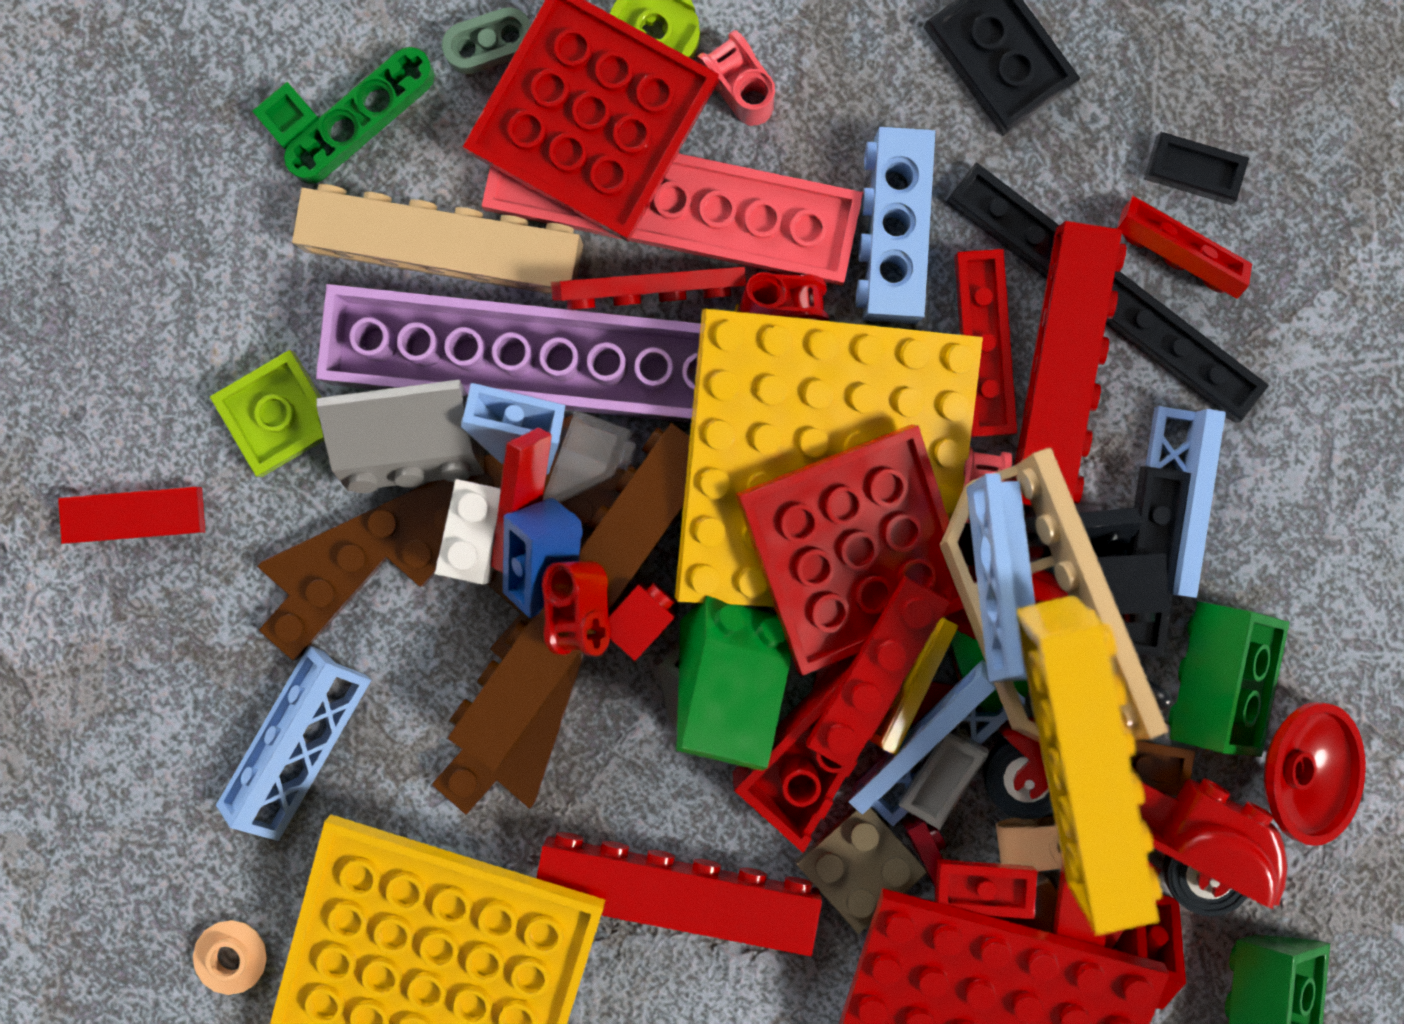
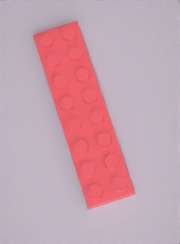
M678 153L630 241L788 275H817L823 278L826 283L843 286L863 192ZM490 166L482 201L484 211L516 216L546 224H563L572 227L574 230L621 239Z

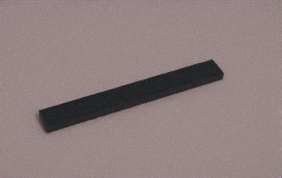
M976 162L949 196L946 203L1047 279L1055 231L1059 224ZM1115 272L1112 290L1118 292V301L1112 319H1106V325L1216 409L1226 412L1225 416L1233 422H1242L1269 385L1122 272Z

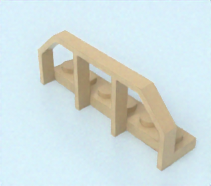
M1051 447L1031 454L1013 467L995 472L1000 473L1001 482L1017 478V481H1020L1021 493L1030 500L1037 517V533L1042 542L1049 546L1052 556L1030 563L1031 574L1055 566L1054 571L1057 582L1068 593L1069 597L1075 596L1089 610L1093 609L1096 616L1104 624L1108 623L1111 626L1117 645V654L1110 656L1113 674L1119 675L1126 694V705L1119 706L1122 724L1126 723L1129 726L1134 741L1152 739L1167 733L1168 730ZM975 479L964 486L939 546L986 662L978 585L973 583L957 543L969 516L966 487L978 480ZM1013 681L994 682L1012 730L1039 742L1036 723L1028 720Z

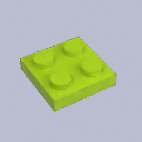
M292 350L286 351L209 396L256 477H264L325 441L316 407L317 398L322 397L297 354Z

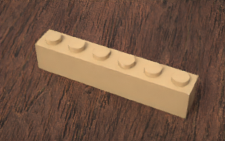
M319 184L318 190L301 188L292 243L305 253L551 295V282L578 279L583 242L580 235L573 234L574 229L567 225L547 223L546 229L528 226L526 219L511 215H502L500 221L482 218L483 213L477 210L463 207L455 208V213L438 211V206L433 203L415 199L410 200L409 206L392 203L391 197L376 192H364L363 198L346 195L347 191L345 189L329 184Z

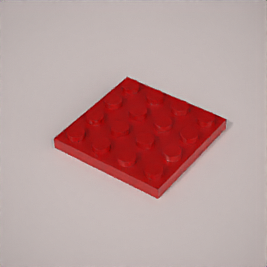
M545 0L462 147L471 156L629 242L719 82V74L586 0Z
M911 424L735 493L794 664L802 676L858 653L904 576L950 602L942 617L964 608L939 546L948 527L949 519L919 425Z

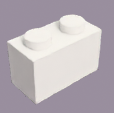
M458 479L455 480L435 574L478 584L491 583L494 568L491 567L500 497L499 488Z

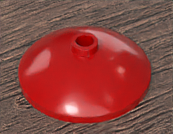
M1312 702L1304 704L1293 711L1282 722L1269 745L1264 766V790L1267 804L1281 831L1298 843L1319 846L1333 841L1350 824L1360 804L1366 774L1365 751L1360 732L1346 711L1329 703Z

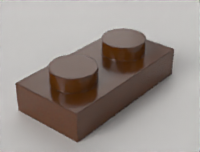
M1145 740L1134 741L1135 755L1128 756L1131 773L1135 772L1140 781L1163 793L1178 795L1186 780L1191 779L1195 751L1185 747Z

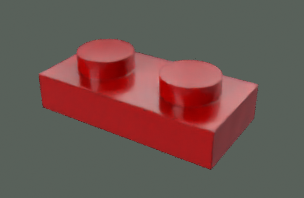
M937 859L935 902L985 916L1034 919L1037 869L1034 866Z

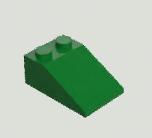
M705 596L703 603H698L680 620L677 751L761 771L768 768L791 662L790 649L778 616L741 605L727 604L717 598Z

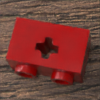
M643 582L640 583L608 618L611 631L610 639L636 661L675 618L676 612L671 608L675 600L655 582L649 588Z

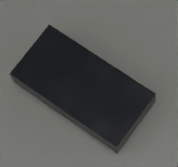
M1160 132L1155 138L1144 180L1232 205L1237 202L1249 157Z

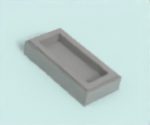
M951 730L930 750L899 798L898 806L940 830L988 757L989 749L959 731Z

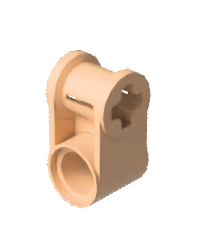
M1054 816L1025 820L1010 818L996 823L1000 864L1034 866L1037 872L1061 869L1062 855L1060 845L1058 844L1059 839Z

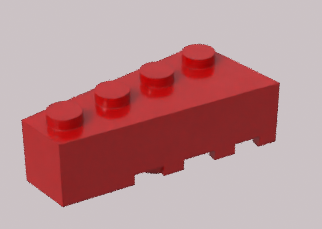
M858 653L842 659L777 725L768 768L761 771L738 765L732 772L734 791L802 853H804L812 840L811 835L820 819H824L831 808L833 798L845 777L850 776L857 764L856 759L851 769L848 770L808 748L806 740ZM902 684L898 689L897 693L895 694L894 698L892 699L891 703L889 704L888 708L886 709L885 713L883 714L882 718L880 719L879 723L875 727L869 739L873 737L874 733L876 732L877 728L879 727L880 723L882 722L883 718L885 717L886 713L891 707L893 701L895 700L896 696L901 690Z

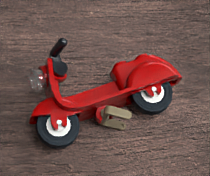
M1139 661L1146 677L1147 666ZM1146 677L1160 710L1168 709L1173 701L1171 694ZM1027 717L1029 721L1036 723L1035 718ZM1006 720L999 727L1000 732L1005 738L1000 740L988 753L983 768L985 789L992 802L1007 815L1023 820L1042 818L1052 813L1053 809L1040 743L1012 730L1009 720ZM1205 778L1201 784L1192 779H1187L1176 799L1140 781L1144 793V803L1137 805L1140 821L1144 820L1148 826L1153 848L1166 854L1163 861L1164 881L1173 898L1188 911L1203 916L1227 914L1239 908L1247 898L1270 909H1273L1274 905L1279 906L1286 886L1287 860L1281 834L1271 823L1274 819L1271 813L1250 801H1247L1242 806L1228 799L1230 793L1226 789Z

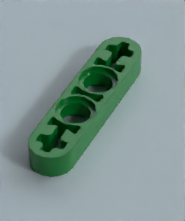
M414 47L402 48L394 53L291 141L284 154L285 165L288 170L300 181L308 184L318 183L329 176L429 90L433 85L435 73L427 55ZM411 63L414 67L419 66L418 69L421 76L416 80L411 76L405 77L407 75L404 70L406 64ZM391 76L403 91L399 96L392 85L386 81ZM375 90H383L389 94V104L381 112H371L366 108L367 96ZM343 119L352 121L355 127L353 136L346 142L334 141L331 137L333 125ZM322 136L323 140L334 152L329 155L316 140ZM304 152L314 155L313 159L316 165L311 170L306 166H302L303 161L300 156Z

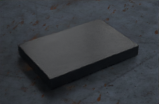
M955 0L928 19L924 24L923 28L1003 137L1072 88L1081 79L1024 0Z

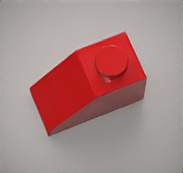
M1162 895L1161 899L1155 900L1158 922L1124 929L1117 946V951L1165 963L1169 977L1156 1007L1161 1010L1169 1004L1186 984L1180 904L1173 897Z

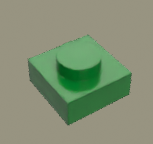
M288 81L252 110L285 150L291 141L318 119L317 115Z

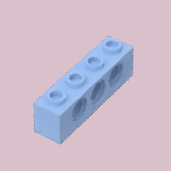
M879 127L873 142L866 143L864 170L872 171L871 188L863 189L861 215L869 216L868 234L861 233L858 252L859 262H866L865 280H858L856 288V308H863V321L918 324L924 318L936 130ZM891 172L902 174L907 180L908 187L903 190L891 188L886 182L885 175ZM889 217L899 219L905 227V234L901 236L888 234L883 228L882 221ZM884 263L896 264L902 272V281L890 283L884 280L880 274V265Z

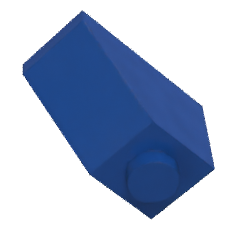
M553 497L504 515L503 593L529 618L538 615L544 607L542 580L546 569L555 563L579 561L580 538L582 537L581 520Z

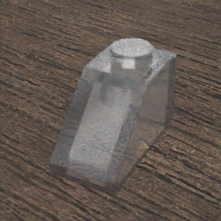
M575 410L542 501L553 497L559 503H562L615 478L619 468L627 470L636 448V443L629 441L632 434L631 431Z

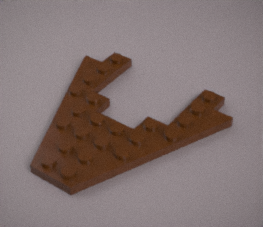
M573 414L563 419L559 444L549 474H546L542 501L553 497L581 520L582 537L580 538V546L583 547L593 533L587 528L589 522L602 505L609 509L621 494L614 488L625 471L632 465ZM492 454L484 456L485 474L470 476L464 481L501 489L504 464L500 463ZM447 480L431 481L261 561L257 567L289 596L262 625L259 631L292 661L298 660L308 645H311L387 559L395 564L419 587H424L435 575L455 482ZM494 569L492 581L487 583V585L520 613L490 647V650L503 660L511 649L504 644L510 633L520 621L528 625L533 617L529 618L503 593V573ZM582 651L495 772L462 749L432 785L465 815L469 813L496 781H499L530 809L537 800L585 654Z

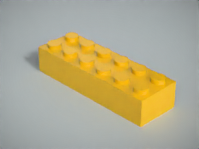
M1075 596L1017 608L1022 656L1068 888L1096 935L1158 922L1155 900L1162 898V892L1154 869L1148 866L1146 853L1153 851V843L1147 824L1144 820L1140 821L1137 805L1144 803V793L1135 772L1131 773L1128 756L1135 755V744L1129 726L1126 723L1122 724L1119 706L1126 705V694L1119 675L1113 674L1110 656L1117 654V645L1112 628L1108 623L1104 624L1096 616L1093 609L1089 610Z

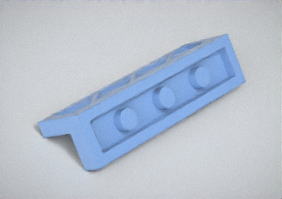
M1162 406L1154 407L1145 466L1162 468L1171 461L1178 471L1191 473L1172 594L1176 596L1197 598L1226 414L1224 411L1204 409L1193 412ZM1166 419L1189 422L1186 442L1175 450L1164 437ZM1161 450H1163L1166 456L1160 460ZM1182 452H1184L1183 462L1178 456Z
M1000 473L984 474L966 487L988 681L989 683L1027 680L1021 650L1016 609L1034 605L1035 601L1020 481L1001 482Z
M308 645L216 804L217 809L230 828L276 841L280 840L369 686L371 679L367 675L335 663L324 650ZM336 677L352 683L343 698L331 703L328 702L327 692ZM324 718L327 728L323 735L305 744L303 734L308 725ZM301 759L304 767L299 776L281 784L279 775L283 768ZM278 799L280 809L271 824L254 820L262 806Z
M983 660L908 730L896 755L888 751L885 752L853 783L848 802L863 815L872 807L894 826L908 811L898 805L893 808L882 796L896 783H905L906 789L915 773H911V768L961 721H971V736L969 738L982 744L1008 720L1003 706L997 712H976V707L996 689L994 682L989 683L987 664ZM1018 693V696L1023 706L1025 704V698ZM976 721H985L977 730Z

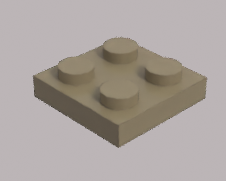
M871 807L863 815L853 808L795 860L796 865L858 934L871 924L882 888L904 894L927 873L924 866Z

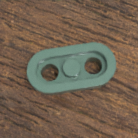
M506 7L451 26L443 37L442 50L449 65L455 71L462 74H474L507 63L512 60L529 30L531 22L526 14L519 9ZM514 31L519 34L515 42L508 43L504 41V36L508 32ZM464 47H475V53L471 57H462L461 51Z

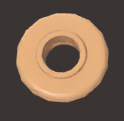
M234 920L218 922L204 930L195 944L193 953L194 969L201 982L212 991L226 995L243 993L254 986L264 973L267 961L265 943L259 933L248 924ZM221 947H230L237 952L240 958L238 969L230 970L221 965L218 959V952Z

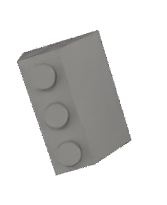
M453 380L317 398L316 407L331 469L348 492L371 493L381 487L399 485L412 488L428 481L447 480L455 482L456 479L464 481L470 476L484 475V447L461 427L468 398L461 381Z

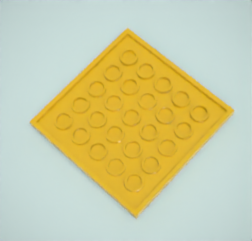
M702 309L675 599L678 602L703 603L705 596H710L727 604L774 607L735 493L911 424L919 425L950 522L962 494L965 479L963 475L965 460L969 458L983 337Z
M330 814L323 825L270 1024H567L605 900Z

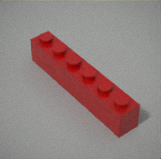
M1064 221L1055 231L1014 466L1031 454L1051 447L1073 503L1078 504L1084 488V477L1078 475L1081 457L1086 458L1092 444V430L1087 429L1090 411H1096L1101 394V385L1095 383L1098 365H1104L1109 351V338L1103 337L1106 319H1112L1118 301V292L1112 290L1115 272H1120L1124 265L1126 244L1120 243L1122 229ZM1021 493L1022 504L1031 505L1030 500Z
M557 832L555 837L547 836L542 846L536 878L604 899L605 904L601 916L812 957L822 898L819 889L813 888V883L807 879L787 876L785 877V882L767 879V874L761 870L746 867L740 868L739 873L721 870V864L707 859H694L693 864L675 861V855L661 850H648L647 855L629 852L628 845L614 841H603L601 846L583 843L584 838L582 836L568 832Z

